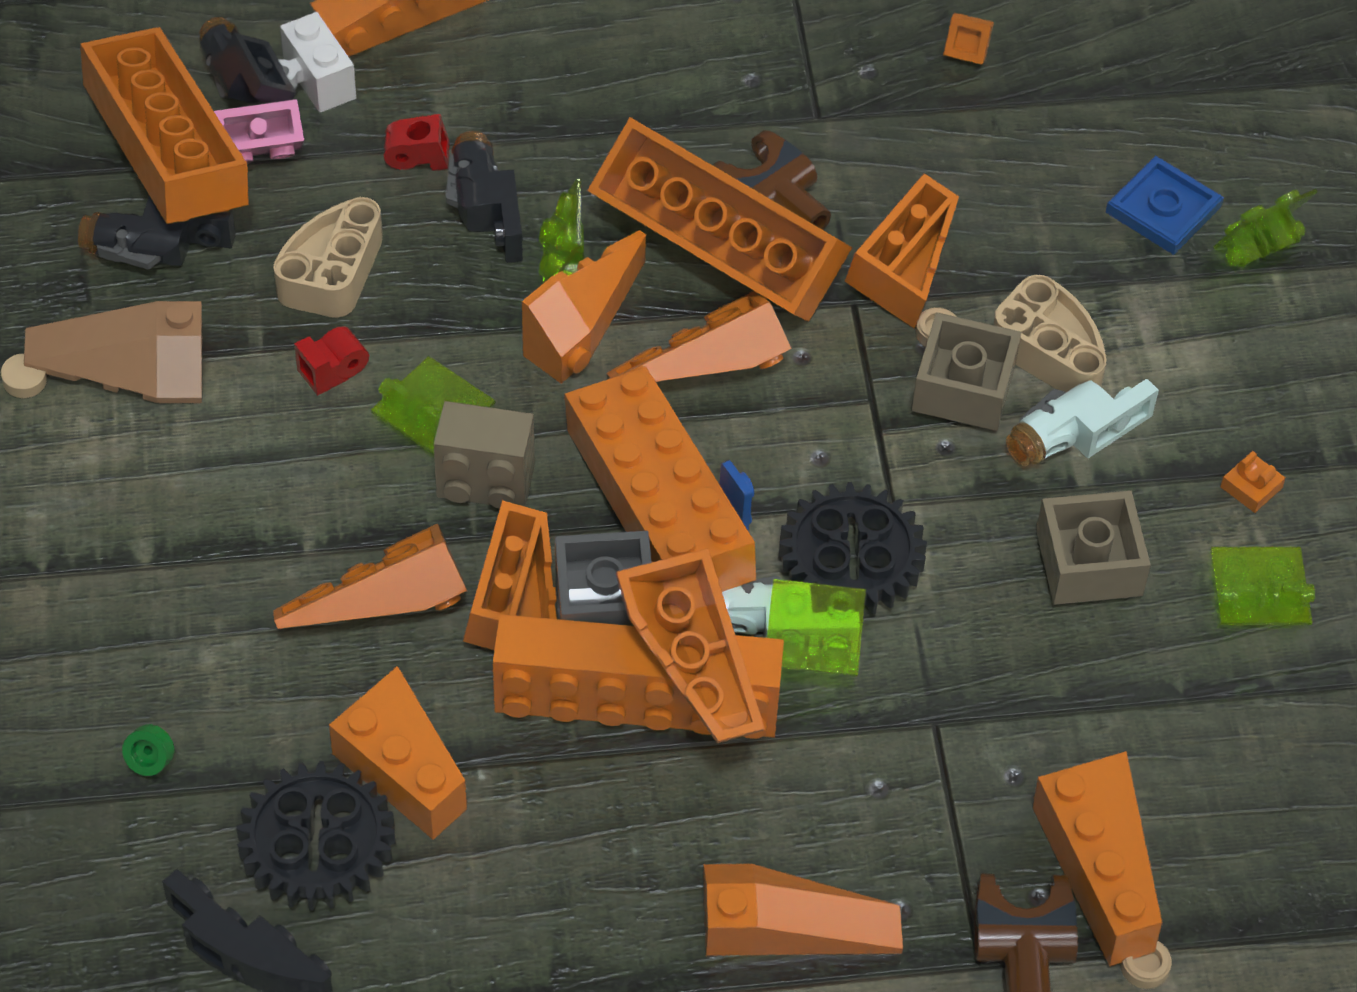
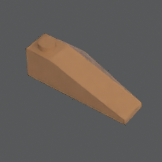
M156 301L25 328L24 366L45 371L48 375L71 381L84 378L103 384V389L117 393L119 388L143 394V400L155 403H202V301Z

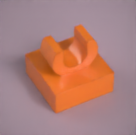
M954 13L950 23L944 55L983 65L994 22Z
M1252 451L1223 477L1220 487L1252 512L1256 513L1283 488L1286 477L1276 471L1274 466L1268 465L1257 457V454Z

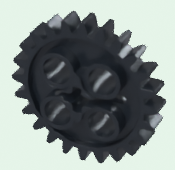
M852 482L847 483L846 491L839 493L838 489L833 484H830L828 496L826 497L819 491L813 490L811 503L799 499L797 512L788 511L786 525L781 526L778 556L782 557L781 570L782 572H790L789 584L810 585L811 595H817V608H821L830 601L834 603L833 609L841 611L844 605H850L852 613L859 612L860 605H866L872 614H876L879 601L892 608L894 607L895 594L906 599L909 593V586H917L920 572L924 571L927 541L922 539L923 525H914L915 511L902 513L904 500L899 499L890 504L887 502L888 491L884 490L877 497L871 495L870 484H866L861 493L855 492ZM848 517H852L855 519V554L857 556V580H852L850 578V542L848 541ZM826 566H833V567H836V568H833V569H832V568H827Z
M319 761L316 771L312 773L308 772L304 763H299L297 776L292 777L285 769H281V783L275 784L271 780L265 779L263 780L265 795L255 792L250 793L252 808L241 809L243 824L237 825L236 828L238 841H241L237 843L239 857L244 859L243 865L246 875L255 874V887L261 889L269 885L271 900H276L285 892L287 893L288 904L291 908L302 897L307 899L309 910L315 908L318 898H324L326 904L331 909L335 905V895L342 894L347 901L352 902L353 887L357 886L368 892L370 890L368 875L378 878L383 877V864L381 862H391L392 851L390 845L396 843L395 829L392 828L394 827L393 811H387L388 801L386 795L377 796V786L374 781L362 786L361 771L357 770L349 778H346L344 776L343 764L340 763L332 773H326L323 761ZM317 799H322L320 814L322 828L319 831L318 869L310 871L312 862L310 841L314 838V805ZM292 810L303 811L297 816L285 815ZM341 811L351 812V814L346 817L333 816L334 814ZM286 853H299V855L293 859L281 858V856ZM343 853L348 855V857L342 860L330 859L334 854Z

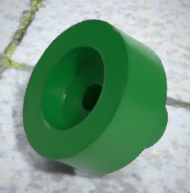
M147 724L138 727L127 736L122 746V754L126 764L132 771L143 776H152L159 773L171 762L174 756V744L165 730L156 725Z

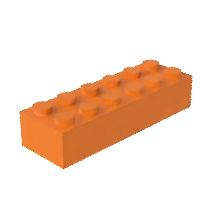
M160 27L80 43L83 85L166 224L184 222L191 218L217 212H227L234 208L249 205L247 162Z
M631 117L628 119L587 190L790 313L808 322L853 248Z
M647 367L564 393L569 435L625 531H648L651 562L708 548L722 592L756 580L755 541Z
M499 615L493 656L494 709L496 713H505L516 718L529 715L552 717L561 722L585 720L600 722L607 726L629 724L646 726L653 730L674 728L693 730L699 734H710L634 626ZM736 635L765 727L764 731L743 737L750 739L761 737L775 738L784 639Z

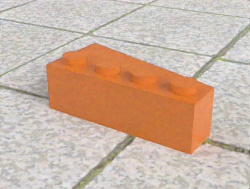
M315 0L310 4L314 13L318 12L349 57L488 0Z
M1127 751L1038 777L1033 810L1064 874L1069 879L1075 897L1109 966L1122 963L1125 958L1131 956L1135 959L1155 953L1162 919Z

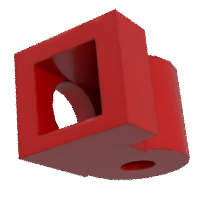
M434 114L402 119L389 124L385 130V162L392 168L407 170L416 165L428 163L432 171L448 169L450 141L441 115Z
M347 327L334 328L315 342L309 336L294 343L297 370L317 396L361 372L366 367L370 357L365 347Z

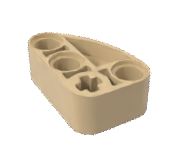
M358 197L335 205L305 223L290 237L278 254L273 267L276 294L282 305L336 318L346 316L353 311L382 244L381 210L374 200L367 197Z
M1032 275L1025 278L998 306L993 324L994 326L1022 332L1016 365L1051 387L1068 392L1075 386L1092 380L1101 387L1106 368V354L1097 326L1087 310L1067 289L1053 279L1044 275Z

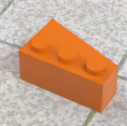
M924 173L855 252L844 282L915 329L930 291L932 279L959 196Z
M502 500L463 642L494 650L500 614L557 619L555 607L557 598L556 589L553 587L552 555L546 512Z
M398 666L329 724L332 755L352 772L361 771L362 780L365 783L374 781L377 786V793L386 795L387 801L432 840L467 810L465 779Z

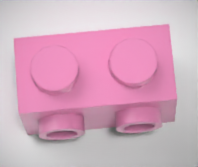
M297 99L214 111L247 163L254 161L253 155L267 153L270 154V159L292 157L295 155L294 150L301 149L304 142Z

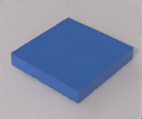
M1155 156L1107 203L1105 213L1174 255L1222 207L1224 197Z

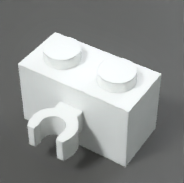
M318 12L280 26L283 59H280L279 62L294 89L300 83L319 113L356 99L354 64Z

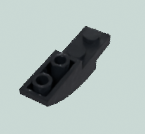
M178 869L162 881L167 905L185 920L182 927L187 948L210 966L228 977L262 992H333L331 984L332 972L326 963L315 954H311L308 957L297 947L294 937L282 925L276 924L273 927L260 915L247 926L245 920L233 908L228 907L224 910L213 900L214 897L211 891L201 880L195 877L189 880Z

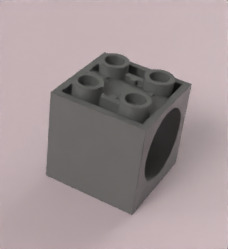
M648 531L555 536V589L558 619L634 626L628 617L616 572L652 563Z

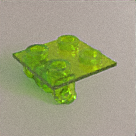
M576 178L567 193L563 192L560 195L552 217L546 218L541 225L539 241L544 243V254L540 261L539 274L543 276V283L561 271L567 275L578 271V263L584 260V226L581 223L580 178Z
M1298 189L1276 199V205L1266 210L1261 204L1244 212L1239 216L1241 220L1224 229L1226 236L1214 245L1215 250L1226 245L1228 248L1226 251L1228 262L1232 266L1238 265L1243 267L1268 256L1269 253H1276L1285 247L1300 242L1301 237L1305 235V227L1301 221H1295L1292 213L1318 191L1313 189L1300 195Z
M428 356L402 381L398 378L394 380L386 378L379 386L382 400L371 409V413L434 455V440L444 401L491 408L495 404V400Z
M1211 547L1220 625H1312L1309 602H1314L1315 587L1314 584L1306 583L1301 547Z
M773 579L767 638L784 639L781 668L858 677L866 589Z

